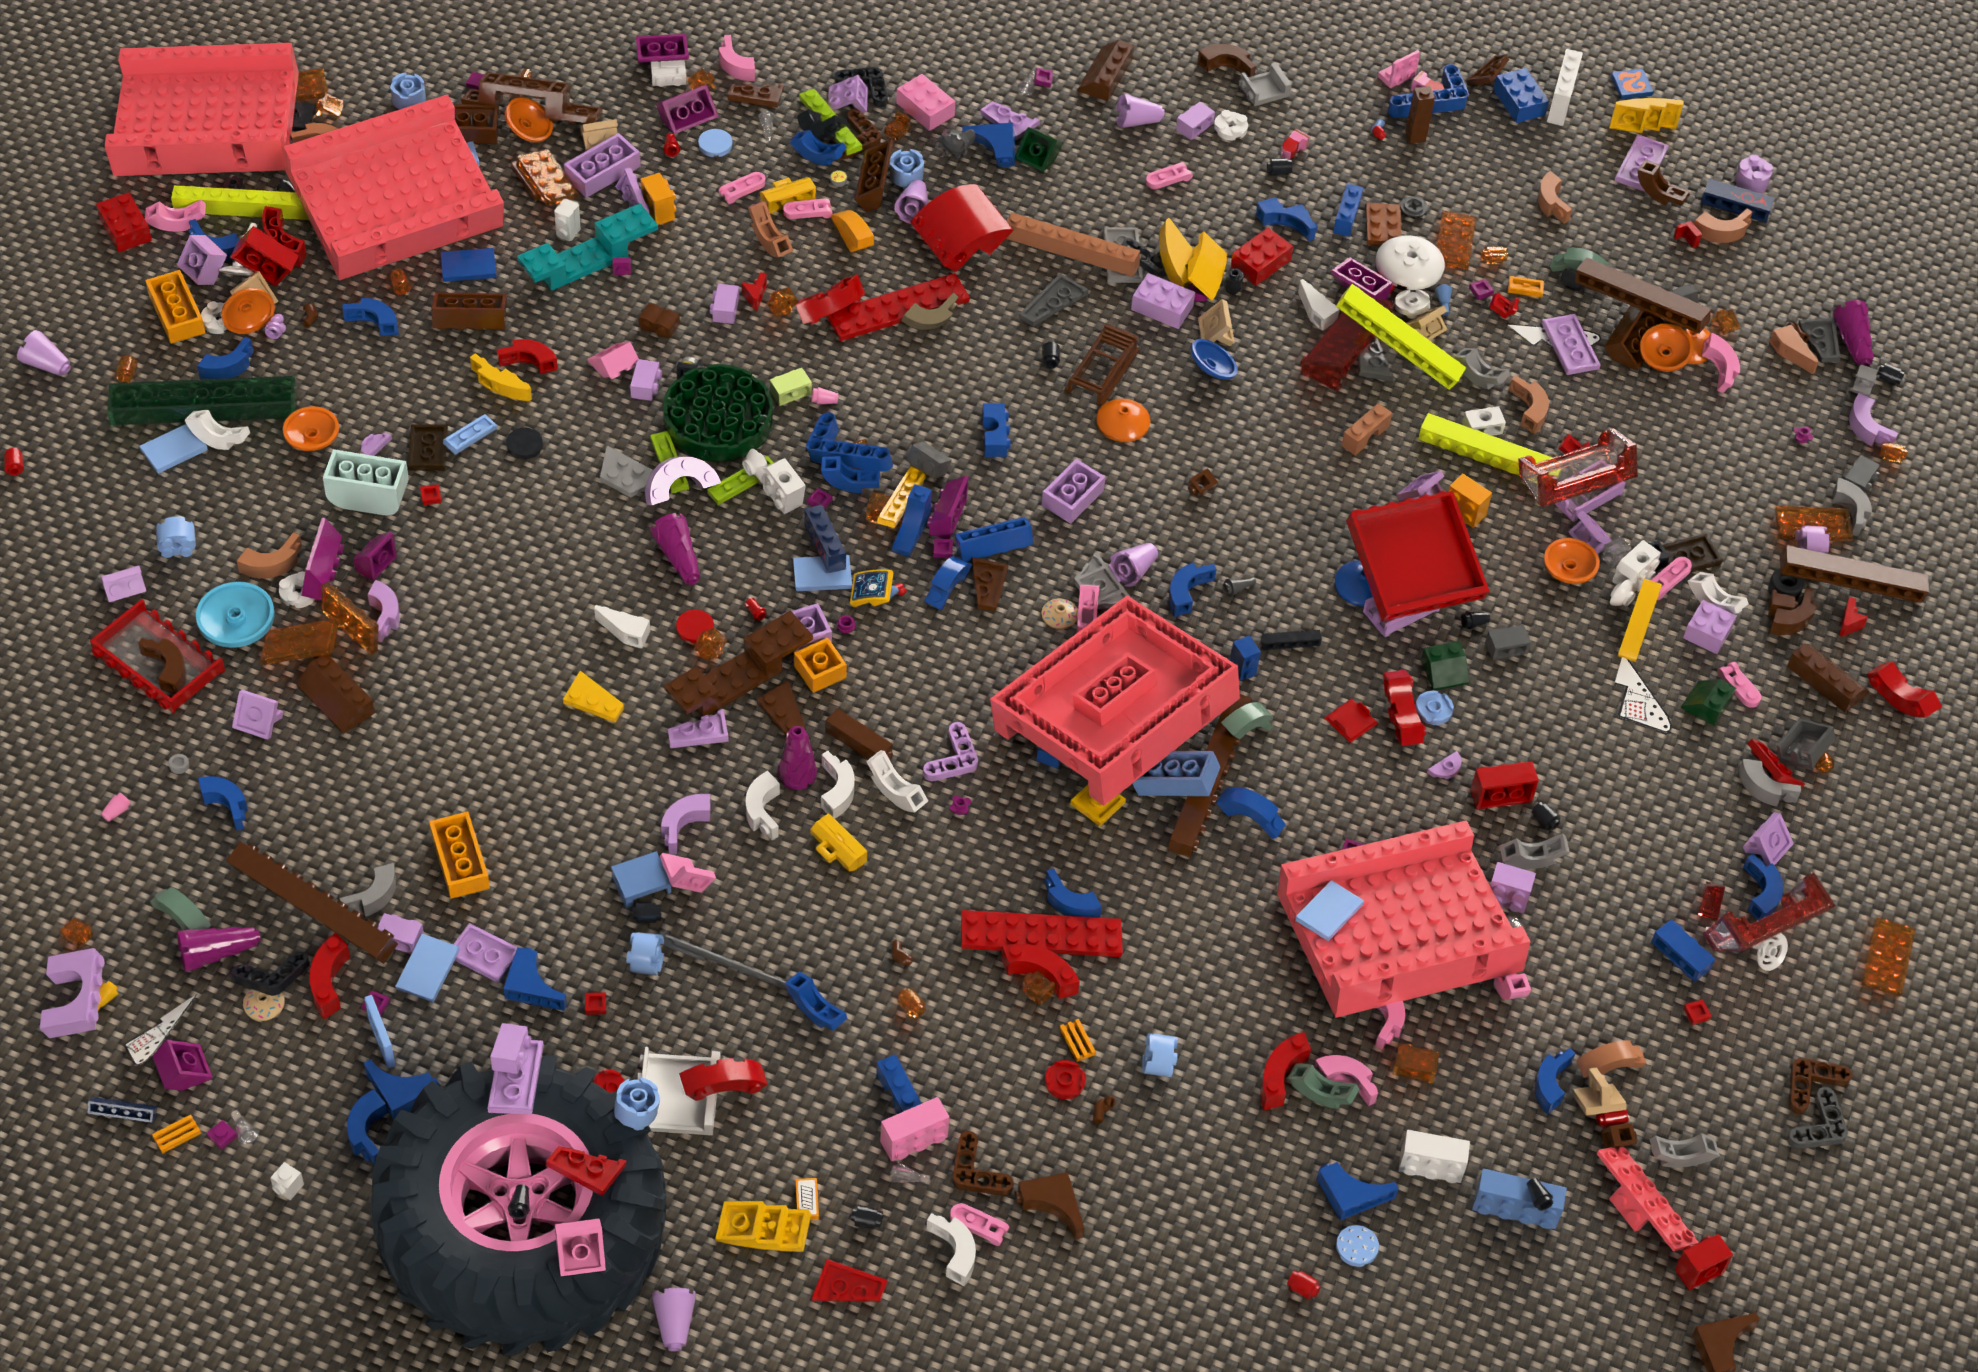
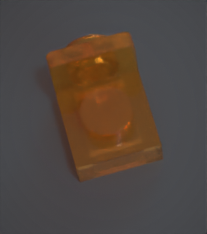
M703 68L686 79L692 89L703 85H711L713 89L716 88L713 83L715 78L710 72L706 73Z
M325 93L323 98H319L315 108H318L316 115L320 116L322 111L339 117L344 101Z
M897 111L895 113V120L884 128V133L898 141L910 131V117Z
M1722 309L1716 312V316L1711 319L1712 322H1718L1723 335L1741 328L1733 309L1728 311Z
M76 917L60 929L61 935L77 948L83 943H87L91 936H93L90 924H83Z

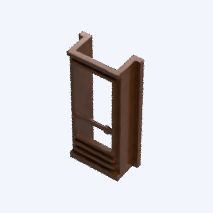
M1106 323L1104 329L1072 377L1069 378L1064 391L1071 394L1075 386L1078 385L1098 394L1097 405L1102 406L1105 404L1140 351V348L1137 347L1138 336ZM1104 343H1107L1124 351L1119 358H1115L1101 352L1100 349ZM1099 354L1116 361L1101 386L1081 379L1095 356Z

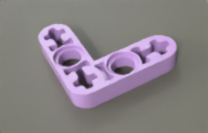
M954 722L949 726L948 734L956 755L927 762L923 767V776L926 780L937 781L970 773L977 769L978 757L964 724ZM954 730H958V732H960V738H958V734ZM961 744H965L969 748L966 750H960L958 746ZM947 764H953L956 766V768L953 770H948L945 766Z

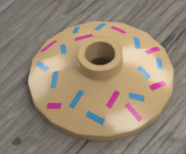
M1062 598L1052 599L1043 606L1041 615L1043 621L1048 626L1055 629H1068L1077 622L1078 608L1069 600Z
M251 989L243 999V1008L251 1019L267 1021L281 1013L284 1008L285 998L283 993L271 996Z

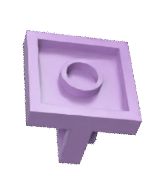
M1440 470L1420 475L1396 494L1399 501L1407 498L1417 499L1425 494L1429 496L1435 495L1443 491L1438 481L1444 477V474Z
M1584 511L1577 515L1581 521L1569 531L1573 538L1586 542L1593 547L1597 554L1605 547L1612 550L1617 546L1598 523Z
M140 566L100 577L108 602L146 592Z
M241 690L238 695L232 728L268 740L271 738L274 723L282 719L284 711L277 709L278 701Z
M1774 812L1743 846L1745 853L1761 855L1766 867L1772 863L1775 866L1794 844L1781 813Z

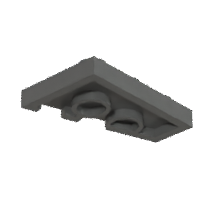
M1835 319L1799 320V327L1804 333L1809 335L1808 341L1822 363L1840 362Z
M1358 332L1357 334L1358 376L1393 381V372H1390L1388 368L1389 363L1384 359L1382 355L1383 350L1374 334Z

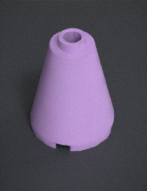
M1123 94L1118 99L1116 111H1119V117H1116L1117 125L1121 128L1157 123L1164 118V109H1162L1161 105L1128 94Z
M913 180L895 202V213L897 212L899 218L906 223L911 224L910 221L928 204L927 188L923 181Z
M34 330L25 338L26 344L24 348L20 346L17 359L19 361L59 376L66 375L71 368L70 361L42 332Z
M1145 543L1116 552L1110 557L1109 569L1119 582H1123L1126 587H1131L1139 582L1157 559V548L1151 543Z
M668 1288L664 1289L663 1294H659V1290L652 1293L664 1347H668L669 1351H680L682 1347L686 1346L696 1299L694 1290L690 1294L689 1289Z

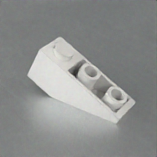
M1303 279L1300 280L1298 293L1310 321L1322 331L1337 322L1340 309L1325 298L1323 294L1314 289L1311 284H1308Z
M595 606V620L624 644L643 648L650 633V620L644 617L633 616L626 612L615 611L608 607Z

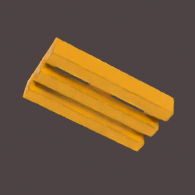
M1509 276L1507 293L1542 298L1544 281Z
M1076 1019L1073 1023L1070 1021L1067 1025H1060V1031L1076 1062L1095 1056L1096 1051L1079 1019ZM1075 1028H1077V1030H1078V1032H1079V1034H1080V1036H1081V1038H1082V1040H1083V1042H1084V1044H1085V1046H1086V1048H1087V1050H1088V1053H1087V1051H1086V1049H1085V1047H1084V1045H1083V1043H1082V1041H1081L1079 1035L1077 1034ZM1067 1030L1071 1031L1083 1055H1079Z
M190 1114L153 1133L152 1136L163 1154L200 1135L201 1131ZM193 1128L192 1131H190V1132H188V1133H186V1134H184V1135L181 1136L182 1133H184V1132H186V1131H188V1130H190V1129ZM172 1138H174V1140H172V1141H170V1142H168V1143L162 1145L163 1143H165V1142L171 1140Z

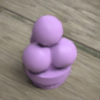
M281 314L274 315L267 322L265 327L267 337L277 339L286 331V325L283 323L284 317Z

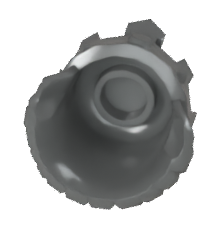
M945 128L938 138L940 143L937 146L938 148L943 147L946 150L945 155L954 154L956 159H960L961 155H967L968 147L974 143L976 135L970 129L962 133L955 129Z

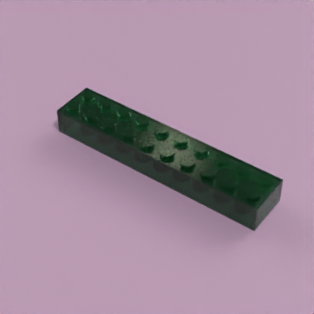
M295 376L109 383L107 412L111 425L184 423L185 419L193 411L209 410L215 421L287 418L297 410L298 388Z

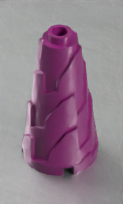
M1861 300L1845 302V307L1842 308L1840 304L1833 310V318L1854 362L1858 367L1860 365L1869 367L1874 357L1871 347L1872 340L1868 306Z
M676 513L659 518L655 521L656 527L651 526L650 528L652 537L661 547L663 553L672 563L684 583L689 585L698 583L700 572L685 516L680 513V517H677Z
M794 726L787 732L785 748L778 765V778L783 781L785 787L801 790L807 788L808 784L811 783L812 785L817 777V767L808 733L803 727Z
M254 927L177 931L178 948L181 952L180 958L185 972L221 961L225 957L240 954L242 951L256 947L257 942H261L259 930H255Z

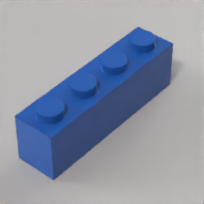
M1026 517L955 534L957 554L964 561H972V557H989L993 554L1005 553L1009 550L1033 545L1032 528Z

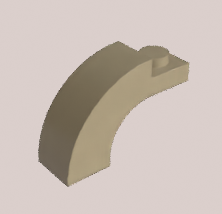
M953 292L939 308L932 310L924 309L914 303L904 314L901 321L912 328L920 330L938 328L944 325L953 315L952 311L957 306L955 302L958 296Z

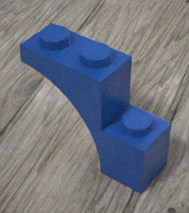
M1277 197L1257 203L1256 215L1263 226L1271 224L1284 225L1297 230L1308 241L1315 239L1317 225L1312 221L1308 210H1305L1302 204L1284 209L1283 204L1278 201Z

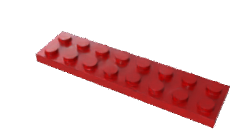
M956 273L846 306L826 317L841 342L902 323L901 319L914 303L924 309L932 310L939 308L953 292L958 296L955 302L957 305L969 302L970 296Z
M962 910L961 949L1002 951V946L1029 944L1045 948L1055 954L1122 957L1121 919Z

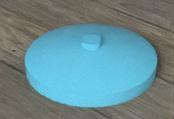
M230 582L213 588L200 600L196 610V621L201 634L211 643L229 648L247 646L261 639L272 627L275 617L273 602L267 592L254 584L246 582Z

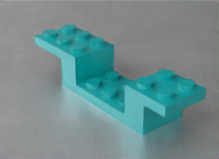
M639 203L595 222V238L560 253H556L551 245L546 243L518 255L517 260L534 283L544 280L552 291L612 265L613 258H628V243L658 230V224L642 204Z

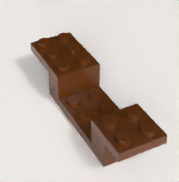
M487 72L479 81V90L469 89L461 99V104L499 105L503 100V94L515 93L521 97L529 95L534 96L536 99L546 98L545 118H550L552 121L566 120L568 123H595L603 112L601 107L570 103L571 83Z
M790 610L744 637L743 653L706 675H703L697 667H694L665 684L664 690L686 715L696 710L701 716H709L783 672L782 658L812 641L813 635Z

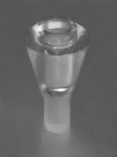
M1034 71L1030 72L1029 76L1018 84V90L1021 94L1029 96L1034 92Z
M765 110L758 115V118L765 132V140L770 141L772 140L771 131L775 114Z
M238 1110L233 1111L231 1116L235 1121L239 1143L251 1144L258 1137V1130L243 1119Z
M897 1162L896 1166L892 1165L890 1178H893V1183L917 1181L928 1184L930 1179L929 1175L917 1173L915 1170Z

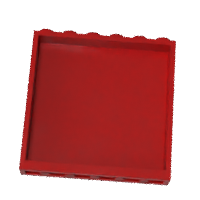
M1440 491L1431 496L1425 494L1417 499L1407 498L1402 502H1389L1380 507L1374 505L1362 511L1361 509H1356L1346 519L1382 622L1481 600L1490 592L1453 491Z

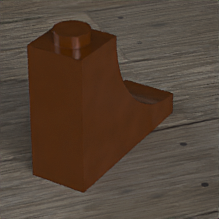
M1068 1172L1018 1183V1191H1015L1017 1203H1021L1023 1211L1040 1210L1051 1213L1060 1218L1069 1227L1074 1239L1083 1238L1084 1225Z
M1757 1312L1696 1326L1692 1337L1707 1372L1735 1371L1736 1367L1733 1359L1734 1342L1744 1333L1756 1328L1760 1320Z

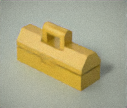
M809 177L791 182L790 178H785L773 182V188L760 192L761 201H766L770 213L783 210L784 205L788 202L816 199V186Z
M829 813L816 821L810 829V833L821 843L816 847V851L829 863L837 859L850 872L855 871L867 862V850Z

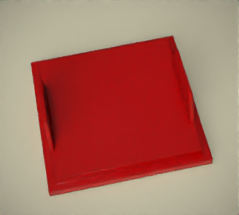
M1352 698L1324 717L1350 743L1378 724L1370 716V710L1361 702L1356 703Z

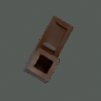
M1214 44L1198 52L1197 63L1207 72L1220 66H1229L1235 68L1240 73L1245 72L1247 77L1255 76L1256 65L1249 60L1250 53L1241 47L1231 44Z
M141 638L138 643L141 655L159 660L166 665L158 678L161 690L176 694L184 687L187 678L186 666L180 649L173 642L162 638L160 643L152 639Z

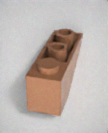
M1788 325L1773 330L1769 342L1776 352L1811 374H1814L1819 361L1793 326Z

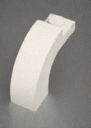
M880 750L866 761L873 773L871 778L876 786L899 808L915 813L928 802L920 785L908 783L896 772L885 751Z
M826 751L822 754V767L835 779L836 785L821 796V808L835 819L848 809L853 800L855 778L853 769L847 760L840 763L836 756Z
M766 771L752 782L747 791L746 817L753 831L760 828L765 836L768 835L771 840H774L778 837V825L766 813L764 806L770 800L780 795V783Z
M931 1213L927 1219L926 1230L948 1241L955 1251V1255L947 1266L946 1277L965 1287L972 1275L975 1263L976 1249L973 1236L965 1224L956 1217L949 1223L944 1217Z

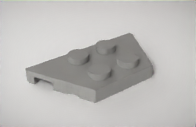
M607 446L600 481L631 498L640 492H645L647 480L653 470Z
M1097 552L1094 553L1091 561L1086 563L1082 571L1074 578V584L1079 591L1080 584L1099 586L1097 609H1110L1125 596H1129Z

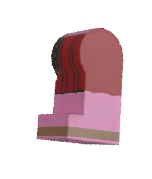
M1421 71L1413 79L1411 91H1414V88L1428 86L1431 87L1432 91L1442 90L1444 86L1440 82L1429 79L1427 73Z
M1295 129L1282 145L1281 158L1294 160L1296 153L1300 149L1305 150L1308 147L1310 136Z

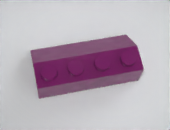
M322 518L305 570L301 595L324 601L326 594L331 592L332 583L330 581L335 579L336 570L334 568H338L340 562L338 555L342 556L344 544H341L342 535L326 518Z

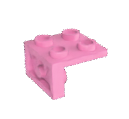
M1417 50L1393 62L1392 66L1378 73V78L1389 88L1414 78L1417 72L1420 52Z
M665 853L660 855L662 865L672 887L702 893L716 879L714 872L694 868L691 859Z

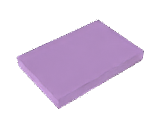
M470 923L453 944L460 948L455 959L456 962L497 983L502 980L510 969L517 950L516 946Z

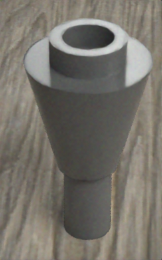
M1225 579L1223 591L1229 597H1232L1246 587L1256 585V579Z

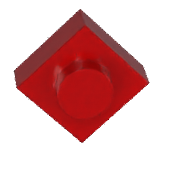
M439 484L420 487L423 506L442 503Z
M606 992L585 993L586 1015L606 1014Z
M1703 999L1685 1004L1683 1007L1691 1025L1709 1021L1712 1017Z

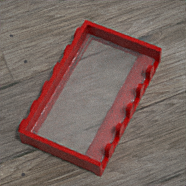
M143 599L90 640L91 652L96 658L104 660L109 668L116 669L122 678L129 679L137 689L141 688L150 699H155L163 709H168L173 714L176 712V709L218 674H222L225 671L223 659L219 658L214 661L213 655L209 650L203 653L196 640L191 641V643L187 641L183 630L180 629L178 632H175L172 623L168 619L163 623L155 609L151 612L147 611ZM141 638L152 639L160 643L162 638L173 642L180 649L186 666L187 678L184 687L176 694L161 690L158 678L166 665L159 660L141 655L138 644Z

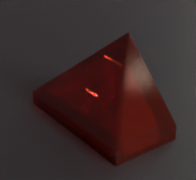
M1705 882L1698 915L1718 920L1725 886Z

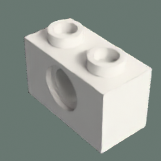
M1499 406L1465 411L1462 422L1463 426L1491 436L1503 434L1506 423Z

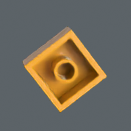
M661 173L641 178L643 198L649 206V214L654 221L660 225L675 220L674 212H676L674 200H676L674 191L670 190L667 179L663 178Z
M1462 473L1449 486L1448 492L1453 491L1464 523L1474 528L1487 515L1492 492Z
M828 638L794 652V667L812 693L846 679L847 664Z

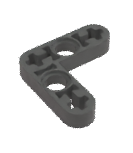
M1822 1087L1815 1096V1102L1823 1125L1793 1128L1787 1138L1791 1147L1803 1149L1837 1145L1845 1141L1848 1130L1836 1094L1831 1088ZM1826 1112H1833L1837 1118H1828ZM1835 1125H1837V1126H1836V1131H1837V1133H1838V1134H1841L1840 1137H1838V1135H1837L1836 1133L1834 1134ZM1812 1133H1820L1823 1136V1139H1815ZM1797 1135L1798 1138H1802L1801 1141H1798L1794 1136Z

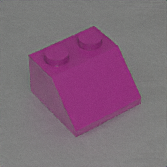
M387 532L379 534L373 540H370L361 552H358L353 559L355 571L374 581L397 557L394 534Z
M166 1040L152 1055L165 1089L182 1091L213 1078L200 1044Z

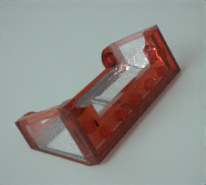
M1615 429L1601 433L1596 445L1536 463L1532 456L1518 458L1519 475L1541 507L1638 477L1637 444Z
M1813 872L1805 876L1796 887L1781 898V904L1784 909L1752 924L1748 922L1745 916L1736 918L1733 916V912L1730 911L1717 920L1703 935L1713 951L1744 952L1833 909L1836 905Z

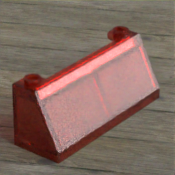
M1374 299L1376 302H1378L1380 305H1382L1392 313L1394 306L1393 302L1383 299ZM1342 312L1312 351L1302 358L1300 363L1302 365L1301 374L1338 392L1342 387L1341 378L1348 375L1351 365L1375 335Z

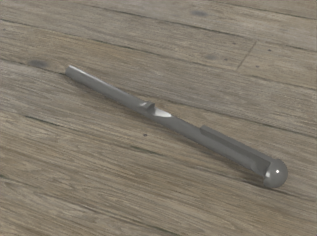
M662 930L659 933L664 938V944L661 945L705 961V958L727 967L738 969V973H745L787 990L784 984L786 981L668 935L669 930Z

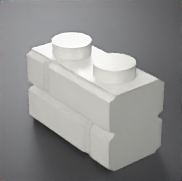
M685 60L651 62L652 86L686 85Z
M563 199L560 206L558 205L554 210L556 235L561 239L572 241L575 234L581 230L579 204Z

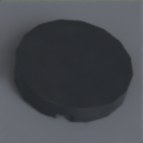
M528 427L518 428L508 435L506 439L507 450L510 455L520 459L519 457L524 459L536 457L542 450V436L535 429Z

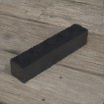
M1314 629L1265 633L1261 636L1262 650L1320 646L1322 641L1320 630Z

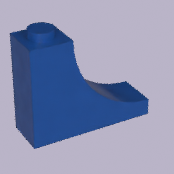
M1013 122L962 126V133L969 129L973 130L976 135L974 142L988 147L994 153L998 167L1008 168L1015 166V130Z
M914 484L907 498L905 515L892 546V552L909 557L927 525L929 516H931V489Z
M517 947L504 986L505 999L565 1011L567 1006L566 994L549 987L538 974L537 951L531 948Z
M371 1059L364 1062L366 1075L378 1095L385 1102L386 1108L393 1120L401 1110L411 1112L417 1096L430 1082L434 1081L440 1086L436 1078L432 1079L429 1072L413 1077H399L384 1072Z
M1338 1162L1323 1165L1317 1175V1181L1340 1221L1395 1199L1399 1189L1395 1182L1376 1185L1359 1181L1345 1172Z

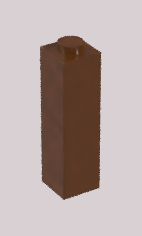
M1430 86L1414 88L1405 130L1410 144L1426 142L1435 101Z
M837 708L825 720V732L868 760L880 750L885 751L889 760H891L893 744Z

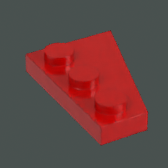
M1751 739L1747 743L1752 749V755L1760 759L1762 767L1772 773L1771 777L1774 781L1800 785L1802 789L1805 783L1801 779L1793 778L1791 776L1793 772L1778 762L1779 758L1764 743L1755 739Z
M558 1146L547 1159L546 1166L603 1196L626 1167L627 1161L622 1159L614 1161L607 1159V1156L587 1155L585 1151Z
M827 1259L811 1299L812 1301L881 1302L888 1280Z

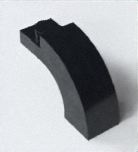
M810 109L797 115L801 129L803 131L810 130L816 138L821 140L835 139L836 132L848 126L847 119L834 115L822 121L821 113Z

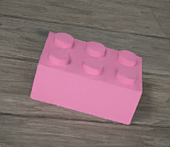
M923 74L897 88L896 103L929 131L955 116L956 101Z
M936 1097L881 1121L880 1142L891 1162L897 1159L902 1160L915 1151H923L933 1143L943 1142L948 1137L949 1115L939 1098Z

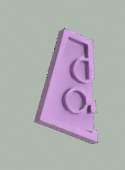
M993 101L980 111V114L993 124L1013 122L1016 141L1025 135L1028 127L1036 128L1040 125V119H1030L1024 113L1012 112L1011 108Z
M631 168L625 169L615 187L618 191L621 190L623 192L622 198L624 201L629 202V208L641 203L649 213V206L644 201L643 192L638 186L636 175L633 174Z
M724 709L717 711V714L710 717L708 715L702 716L699 721L693 723L688 721L669 728L670 748L729 742Z

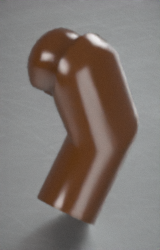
M308 303L303 307V311L306 310L305 313L308 316L303 320L302 324L307 328L318 318L316 306L312 303Z
M1789 322L1786 325H1792L1804 342L1808 341L1809 335L1802 332L1796 322Z
M892 941V959L900 965L910 966L913 962V957L902 951L901 941Z
M1113 1096L1104 1097L1095 1103L1094 1123H1102L1104 1113L1116 1105V1099Z

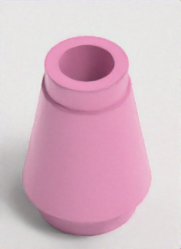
M820 387L817 389L813 388L811 402L816 405L837 404L838 393Z
M122 793L114 795L101 815L110 822L128 810L131 802Z

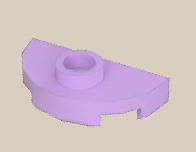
M387 433L370 434L361 444V453L375 456L392 440V436Z
M1456 751L1429 768L1427 773L1434 778L1450 779L1460 770L1461 756Z

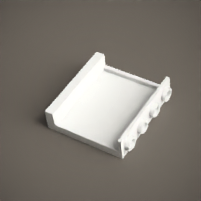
M645 1047L644 1055H640V1067H643L642 1073H638V1080L645 1078L652 1081L658 1087L660 1095L658 1114L649 1125L652 1132L713 1135L717 1093L706 1096L702 1100H693L685 1094L679 1073L703 1063L705 1066L716 1064V1061L720 1060V1052L712 1051L711 1057L649 1054V1048Z

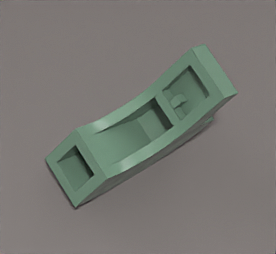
M1567 248L1565 254L1553 256L1550 268L1552 272L1562 271L1566 268L1576 270L1586 257L1607 266L1609 264L1592 251L1582 248Z
M1259 702L1249 703L1238 708L1221 722L1238 739H1241L1247 732L1256 727H1263L1269 731L1274 726L1270 722L1273 716Z
M170 887L168 890L159 891L150 901L153 908L167 913L183 930H202L211 927L207 918L196 905L173 887Z
M1296 1063L1287 1078L1291 1085L1305 1097L1320 1105L1338 1109L1341 1104L1351 1105L1360 1090L1355 1083H1342L1327 1079L1312 1064Z

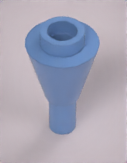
M1441 284L1435 289V293L1440 305H1444L1447 310L1442 315L1447 316L1449 315L1452 287L1447 284Z

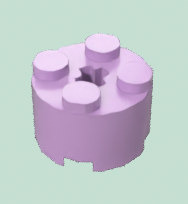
M1753 154L1743 159L1739 163L1735 176L1736 186L1761 194L1764 193L1768 188L1772 175V164Z
M1803 525L1800 530H1796L1795 540L1798 541V548L1828 553L1829 534H1825L1827 527Z

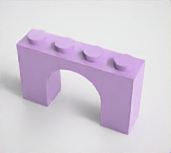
M95 948L48 957L46 975L55 984L82 981V989L71 1003L62 1007L42 1010L40 1030L48 1038L96 1030V1021L99 1018L98 1003L101 1000L100 985L103 982L102 967H104L105 962L103 956Z

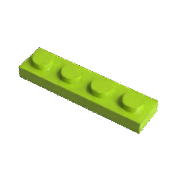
M668 431L650 435L659 463L673 457H678ZM686 476L675 479L670 486L671 494L689 490Z
M768 456L764 457L767 466L774 463ZM742 469L722 480L721 483L708 488L707 494L717 505H720L760 481L754 474L750 476L746 473L745 469Z

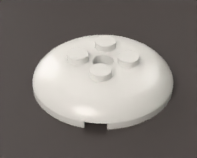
M1411 235L1398 236L1387 240L1378 249L1375 259L1376 268L1381 276L1393 282L1392 285L1396 287L1397 284L1405 286L1408 290L1425 289L1436 284L1441 279L1445 268L1443 255L1434 244L1421 237Z

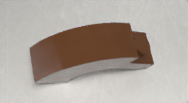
M1644 160L1638 168L1639 182L1651 198L1665 206L1668 202L1683 206L1689 197L1690 191L1668 183L1661 174L1660 164Z
M1806 587L1798 608L1793 610L1777 608L1769 633L1790 635L1805 629L1811 622L1817 605L1813 604L1815 597H1812L1814 589Z

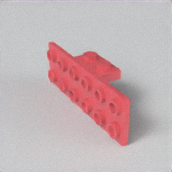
M1610 1147L1601 1149L1596 1153L1621 1185L1609 1200L1634 1232L1639 1231L1650 1221L1672 1251L1682 1250L1690 1244L1696 1245L1699 1243L1694 1233L1685 1226L1681 1217L1670 1207L1667 1199L1659 1193L1655 1184L1647 1178L1641 1166L1632 1159L1626 1148Z

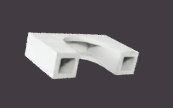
M1566 49L1547 120L1548 123L1564 125L1582 52Z

